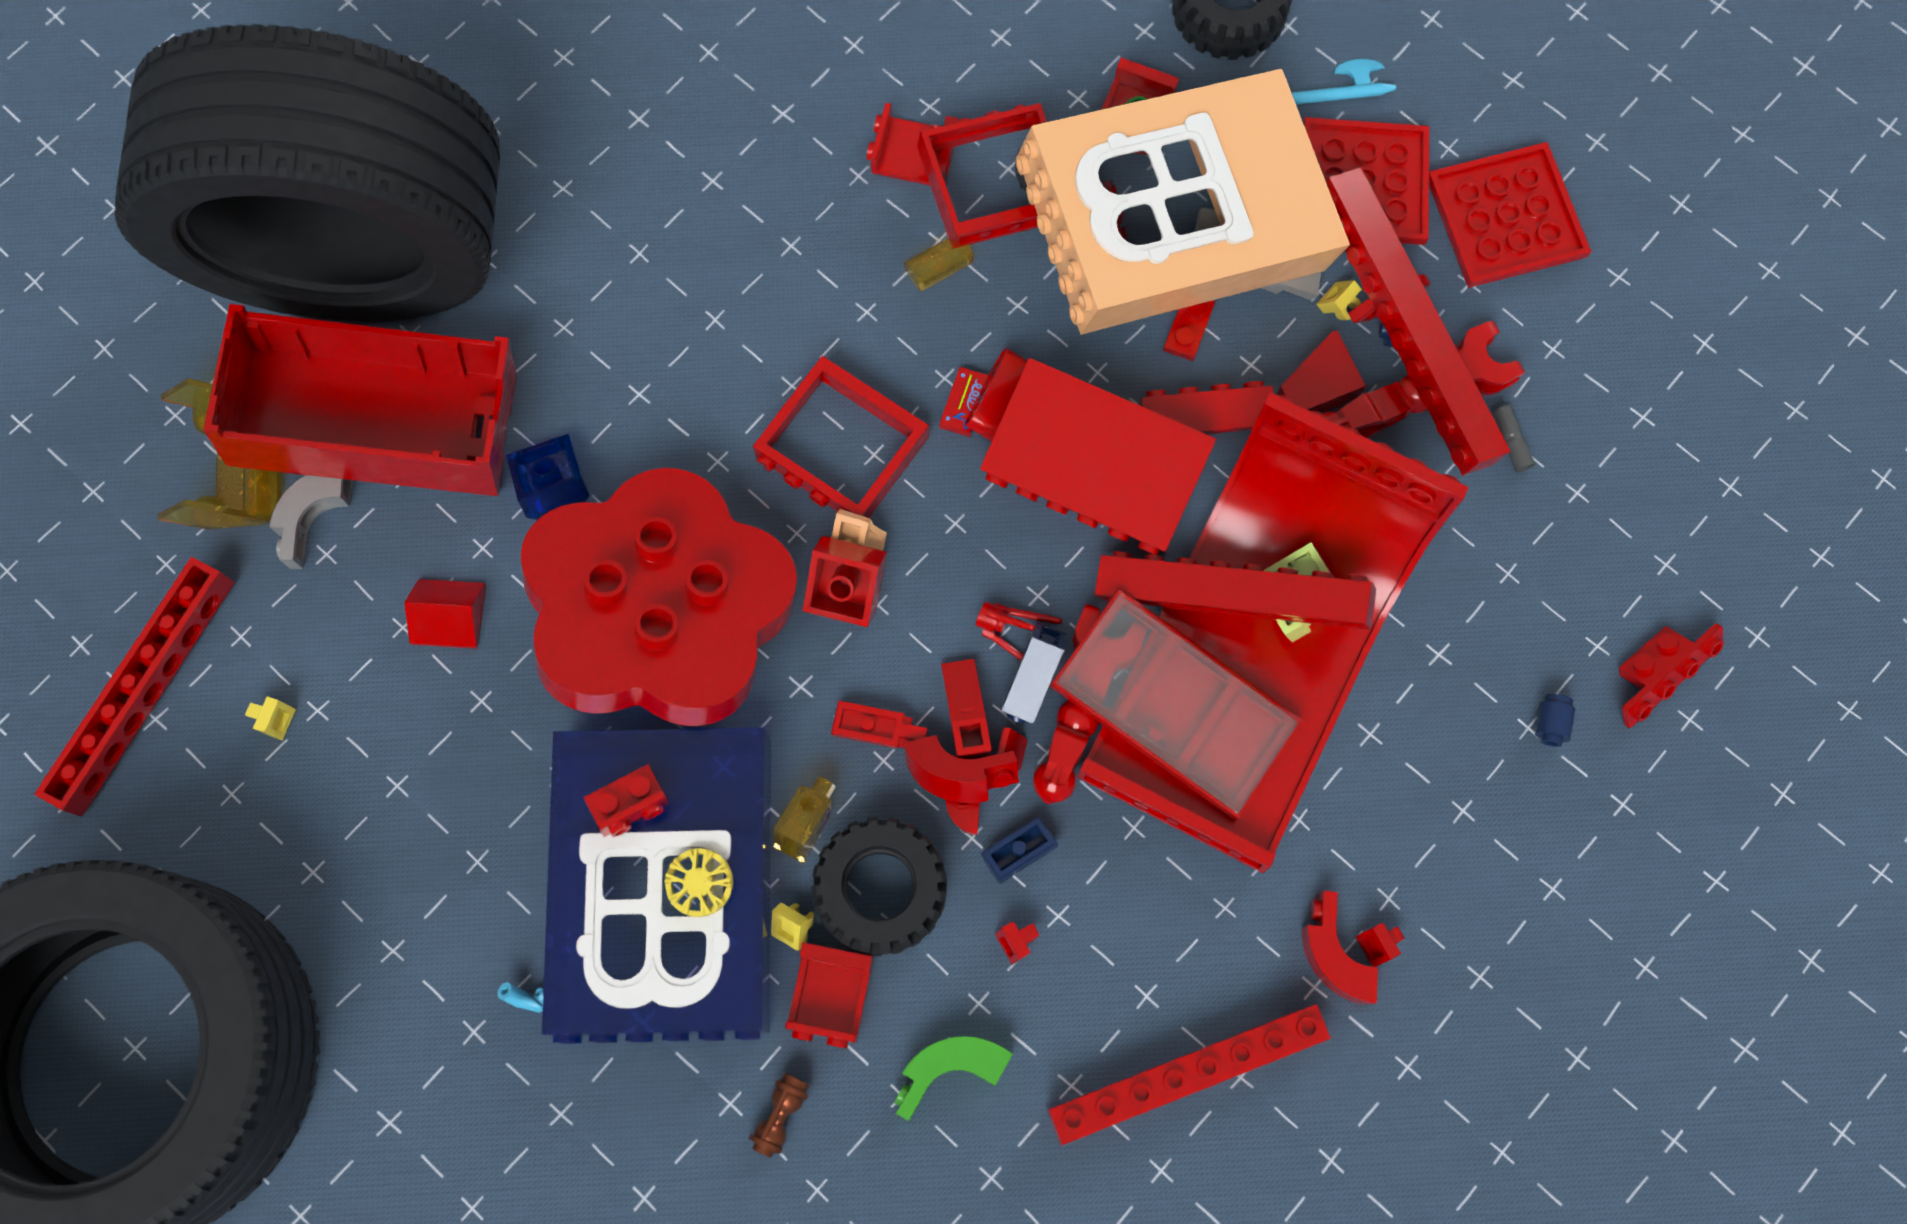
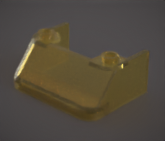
M187 378L161 394V401L193 408V424L201 434L207 436L203 428L213 384ZM217 452L216 497L203 496L195 501L185 499L158 513V520L202 529L265 525L271 521L273 511L281 498V472L226 466Z

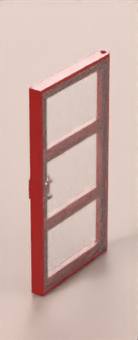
M1120 588L1113 593L1112 599L1049 686L1235 821L1241 817L1303 723V720Z

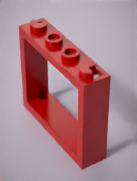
M1041 103L1023 107V104H1020L1012 110L1004 112L995 110L975 119L961 118L953 124L946 126L933 125L932 129L920 132L917 149L952 249L1038 228V214L1034 205H1027L958 222L934 151L1025 129L1030 130L1033 125L1046 123L1047 120Z
M821 356L755 442L753 449L757 458L756 461L762 464L765 470L772 472L774 469L783 475L782 479L789 486L796 490L801 487L810 493V499L823 508L828 505L837 512L839 509L870 518L929 438V425L835 363ZM821 382H824L908 437L858 505L772 448Z

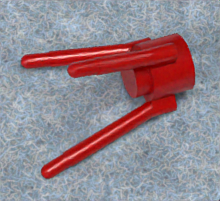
M985 602L978 614L976 626L984 629L983 637L993 640L1021 661L1023 653L998 636L996 632L1003 633L1007 624L1034 631L1035 626L1010 617V615L1054 624H1061L1062 620L1058 617L1006 607L999 603L994 605Z

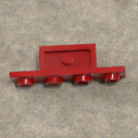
M1715 623L1694 643L1665 626L1619 667L1620 676L1641 689L1622 707L1624 725L1632 728L1638 721L1646 720L1658 703L1669 699L1674 694L1677 686L1686 678H1692L1707 659L1717 656L1724 646L1723 626Z

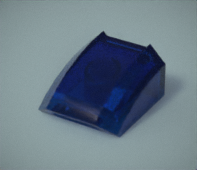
M569 433L506 455L517 500L526 518L538 520L553 509L568 504L586 502L589 498V491Z

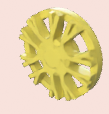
M703 848L690 849L680 854L669 865L670 867L664 880L667 898L683 914L693 917L709 916L719 911L729 900L733 890V874L727 861L718 853ZM699 854H703L702 868H698ZM688 857L691 858L693 863L690 870H686L681 864ZM713 857L721 865L713 872H710L707 866ZM676 869L686 873L684 879L674 876ZM726 874V879L714 880V875ZM681 882L683 884L681 892L674 894L672 883ZM716 885L726 887L721 899L712 892ZM686 892H687L690 896H689V897L686 899V901L681 905V904L679 903V900H680V899L686 894ZM707 895H709L711 901L714 904V906L711 908H709L706 900L704 899V897ZM696 897L700 900L701 911L690 910L692 900Z

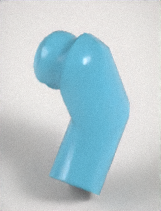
M508 982L503 983L498 989L499 999L514 1007L537 1013L546 1011L549 1008L547 1005L553 1000L552 993L543 987L537 988L534 995Z

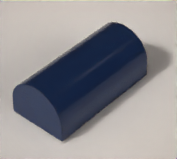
M1038 816L981 852V856L996 881L1001 884L1056 849L1058 843Z

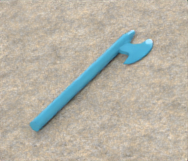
M1352 59L1339 64L1335 68L1334 74L1351 76L1354 86L1291 93L1295 104L1298 105L1380 96L1396 90V85L1387 83L1371 84L1369 74L1372 71L1384 69L1385 67L1382 63L1371 59Z

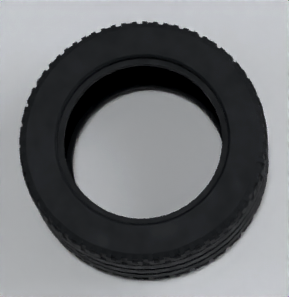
M239 24L236 26L224 25L220 28L209 27L206 30L198 29L194 30L193 33L186 32L181 34L180 37H172L170 41H164L160 43V46H155L152 52H148L145 58H142L140 65L137 67L131 87L116 186L115 220L125 240L141 256L147 258L149 262L193 286L239 303L301 317L355 322L394 321L438 314L451 308H456L460 304L466 303L467 300H471L473 296L482 290L488 277L491 263L500 162L498 132L489 114L485 113V109L478 105V101L470 97L466 90L460 89L458 84L449 81V78L438 74L436 70L425 67L424 64L418 61L411 60L410 57L397 54L395 51L379 47V45L366 43L359 39L345 37L344 35L292 26H264L260 24L249 26Z
M83 860L70 861L66 864L57 863L46 868L34 869L33 873H23L13 880L8 879L2 882V887H0V1224H208V1222L211 1223L218 1220L227 1212L237 1207V1201L239 1203L249 1197L253 1190L262 1184L261 1179L268 1177L273 1172L275 1165L284 1157L282 1152L290 1148L294 1135L300 1129L298 1123L300 1119L305 1118L307 1113L305 1110L308 1103L311 1102L312 1095H309L311 1087H315L316 1079L314 1078L319 1063L315 1062L316 1055L320 1054V1047H318L320 1031L316 1030V1023H319V1018L315 1010L317 1007L316 1001L311 999L310 996L313 990L308 983L307 973L300 969L299 966L302 963L295 955L293 947L284 942L285 936L278 931L269 920L265 921L266 917L261 912L232 893L209 883L152 866L125 861ZM142 941L159 952L175 968L190 992L197 1014L200 1036L197 1070L183 1108L159 1141L139 1159L109 1176L98 1177L80 1171L65 1163L44 1144L36 1133L28 1117L22 1097L20 1081L21 1056L29 1026L38 1008L52 988L68 972L86 959L106 949Z

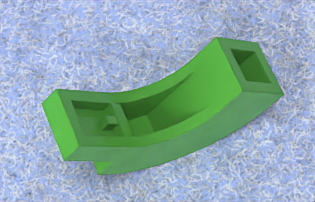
M967 1036L944 1039L928 1046L911 1060L902 1073L914 1080V1083L911 1087L904 1084L894 1102L900 1106L896 1114L909 1121L929 1085L937 1077L949 1071H967L996 1086L1013 1053L991 1041Z

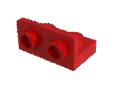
M648 764L583 797L603 837L610 834L612 837L622 835L631 829V823L641 818L645 820L652 819L664 811L663 807L669 804L664 791L661 789Z

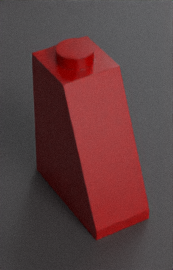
M1336 330L1331 332L1281 385L1277 396L1289 397L1296 405L1304 409L1323 413L1353 401L1361 395L1366 385Z

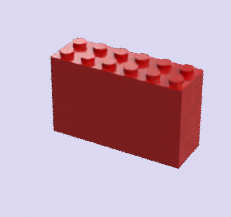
M1029 357L980 470L987 473L985 480L1005 489L1008 484L1017 487L1015 493L1034 502L1037 501L1038 497H1041L1048 501L1046 507L1066 516L1068 510L1079 514L1076 519L1079 522L1095 529L1098 524L1104 525L1109 528L1108 535L1126 543L1128 538L1131 537L1140 541L1138 548L1153 555H1158L1159 550L1164 553L1167 552L1215 446L1216 438Z

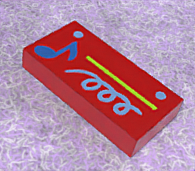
M959 367L939 423V428L971 437L972 430L964 424L989 375Z

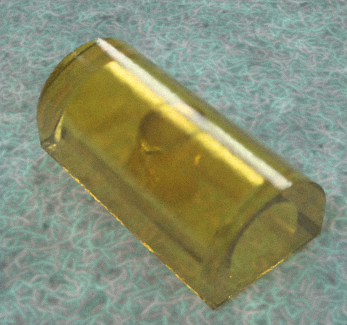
M946 238L905 261L903 267L919 292L973 263L974 256L970 245L952 249L949 238Z

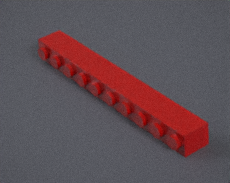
M1361 168L1329 177L1326 180V184L1350 243L1345 249L1348 261L1353 265L1362 283L1363 290L1368 294L1374 305L1379 320L1382 321L1391 338L1393 347L1399 353L1408 376L1413 380L1421 396L1422 403L1427 407L1436 425L1437 432L1442 436L1451 453L1454 464L1458 467L1462 476L1494 465L1511 451Z

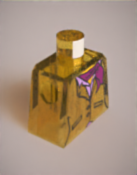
M817 777L811 789L802 785L799 787L773 829L775 849L803 864L805 863L830 818L832 801L829 798L835 789V785L823 777Z

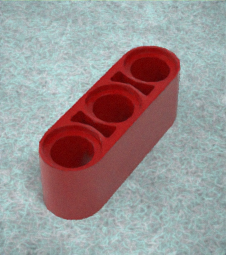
M1008 347L1002 351L964 424L967 428L992 442L1026 366L1027 359Z

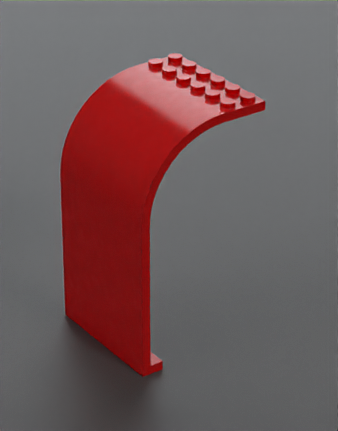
M1270 392L1189 559L1196 560L1197 565L1210 566V561H1221L1231 564L1230 568L1243 569L1245 564L1262 566L1265 570L1307 544L1312 543L1334 578L1347 579V575L1350 574L1368 577V582L1374 584L1377 592L1371 630L1311 624L1309 626L1311 632L1292 642L1285 636L1278 622L1273 619L1163 608L1159 616L1161 619L1303 720L1301 727L1241 817L1236 821L1105 726L1102 727L1077 778L1264 874L1274 861L1276 856L1274 853L1391 608L1424 551L1443 524L1463 501L1469 487L1461 484L1454 476L1440 474L1428 468L1425 463L1418 459L1407 458L1394 452L1387 444L1375 443L1361 436L1357 430L1351 427H1342L1328 420L1320 412L1304 409L1296 405L1289 397L1277 396ZM1151 631L1110 711L1113 714L1165 641L1153 631ZM1176 648L1125 723L1141 734L1148 725L1157 730L1165 737L1160 748L1177 759L1227 684ZM1238 694L1189 766V769L1233 800L1282 724L1244 696Z

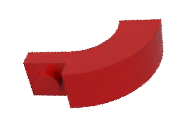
M937 735L903 742L906 765L911 776L926 791L942 799L960 803L989 801L988 789L1003 788L1010 784L1019 783L1018 761L1014 751L979 759H962L946 752L940 745Z
M1322 891L1318 893L1317 898L1312 899L1310 908L1311 920H1316V925H1307L1301 928L1303 948L1311 968L1317 977L1337 995L1359 1004H1377L1378 967L1359 964L1344 952L1338 941L1336 929L1338 892Z

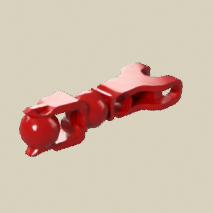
M1091 604L1085 605L1072 639L1074 650L1097 620L1100 613L1098 607ZM1134 621L1126 635L1117 640L1108 639L1102 635L1078 669L1073 685L1102 705L1113 674L1117 671L1125 670L1135 663L1147 627L1142 623ZM1069 700L1064 702L1057 711V726L1051 741L1048 759L1039 765L1033 774L1034 790L1046 804L1065 801L1072 795L1076 788L1074 770L1083 755L1089 737L1095 733L1099 726L1097 720Z

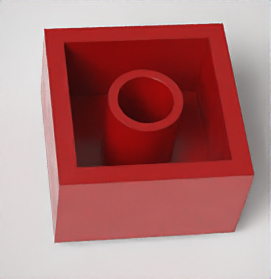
M822 536L812 551L803 612L868 627L877 610L887 551Z

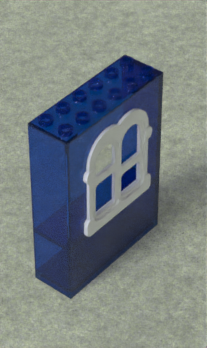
M764 727L553 731L542 1035L553 1036L552 1043L582 1044V1037H589V1042L618 1043V1036H626L625 1041L653 1042L654 1035H662V1040L667 1042L689 1041V1034H698V1040L724 1041L725 1034L735 1033V1039L761 1040V1033H769L771 740ZM648 764L661 789L664 791L669 804L663 807L664 811L658 816L649 820L641 818L631 823V829L617 837H612L611 834L603 837L583 797ZM696 848L712 850L721 855L729 864L733 874V890L727 903L716 913L705 917L664 916L662 913L664 859L667 856H679L687 850ZM642 856L648 860L647 895L643 899L607 900L604 898L603 872L604 861L607 858ZM712 857L707 869L713 872L721 864ZM726 874L714 875V880L726 879ZM716 885L712 892L721 899L726 887ZM707 895V904L711 908L714 904L709 895ZM642 914L647 920L644 966L639 974L631 979H613L607 975L602 967V920L607 915ZM686 931L704 932L706 935V958L701 970L693 977L686 979L674 978L668 974L661 960V939L663 934L666 932Z

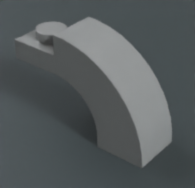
M305 475L292 484L282 495L273 511L270 528L282 537L277 541L276 551L279 560L288 568H304L307 534L311 524L320 514L335 507H350L352 480Z

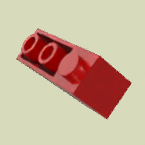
M968 659L941 664L956 757L979 759L991 756L992 750L975 660Z

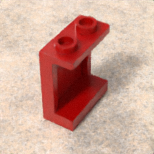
M1121 57L1116 69L1115 79L1101 110L1125 105L1127 101L1136 96L1151 99L1176 93L1179 78ZM1144 151L1134 152L1135 154H1141V153H1142V154L1148 155V154H1147L1146 152H1144Z
M802 943L800 952L801 962L785 1029L792 1030L791 1038L812 1042L813 1035L827 1037L826 1045L847 1049L848 1042L857 1043L874 959L869 955Z

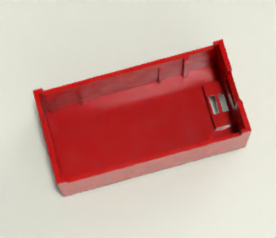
M229 304L203 431L225 465L230 467L499 497L505 457L504 444L517 379L510 341L508 337L495 336L494 341L248 312L244 305ZM484 415L481 438H476L479 417Z

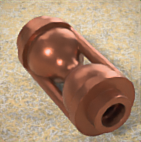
M785 1072L781 1080L777 1079L775 1082L776 1087L772 1092L773 1110L770 1117L761 1121L756 1126L754 1134L751 1133L748 1138L754 1142L753 1150L769 1158L772 1157L774 1152L782 1153L783 1148L781 1147L786 1140L784 1124L788 1116L798 1111L804 1099L807 1100L809 1096L806 1093L809 1084Z

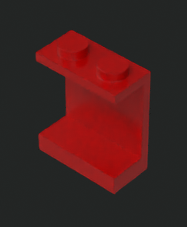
M885 103L882 115L877 114L875 119L874 133H877L875 142L870 141L867 149L866 159L871 161L872 173L930 185L917 149L920 132L932 129L933 126L892 117L891 104ZM946 116L944 126L953 124L958 118ZM955 147L934 151L945 184Z

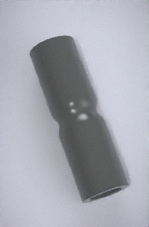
M1511 405L1503 406L1493 411L1492 414L1511 451L1509 456L1516 472H1523L1534 467L1535 462L1525 439L1521 435L1522 432Z

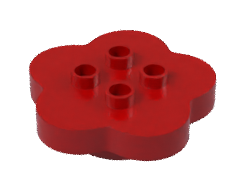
M658 468L648 470L627 480L605 502L573 503L553 509L540 517L531 526L521 548L524 588L530 603L539 613L534 629V652L539 678L553 698L563 705L581 712L610 713L632 706H641L661 719L679 725L701 726L718 722L730 716L746 700L754 681L757 649L782 630L793 608L797 575L794 562L787 549L769 533L733 520L718 490L701 476L682 469Z

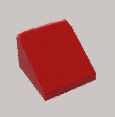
M1005 727L1002 731L997 754L1014 751L1018 761V771H1020L1027 747V739L1011 728Z

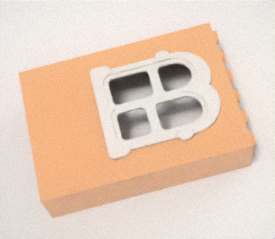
M1282 69L1033 125L1016 156L1017 170L1020 175H1024L1027 184V198L1030 204L1035 206L1038 214L1037 225L1042 235L1045 234L1049 245V259L1052 264L1056 265L1059 273L1058 282L1060 290L1064 295H1067L1070 304V318L1073 324L1078 326L1081 335L1323 272L1350 245ZM1189 140L1202 176L1183 181H1174L1169 173L1161 147ZM1139 151H1144L1148 154L1158 180L1157 187L1122 195L1111 193L1103 187L1099 180L1098 171L1104 161ZM1207 189L1221 226L1185 235L1177 234L1167 212L1165 200ZM1146 204L1153 211L1162 238L1160 241L1145 245L1128 243L1118 231V216L1128 208Z

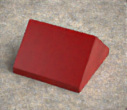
M418 579L404 602L409 644L478 649L486 584Z

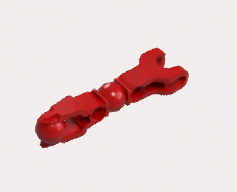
M1488 321L1468 330L1456 347L1480 394L1490 396L1514 385L1525 374V370L1519 361L1515 360L1502 364L1495 362L1488 355L1486 347L1500 333L1494 321ZM1407 374L1398 382L1396 381L1373 392L1360 395L1337 412H1326L1323 415L1328 420L1342 427H1351L1357 430L1361 436L1368 439L1381 430L1405 419L1409 413H1423L1427 410V407L1422 403L1421 396L1413 380Z

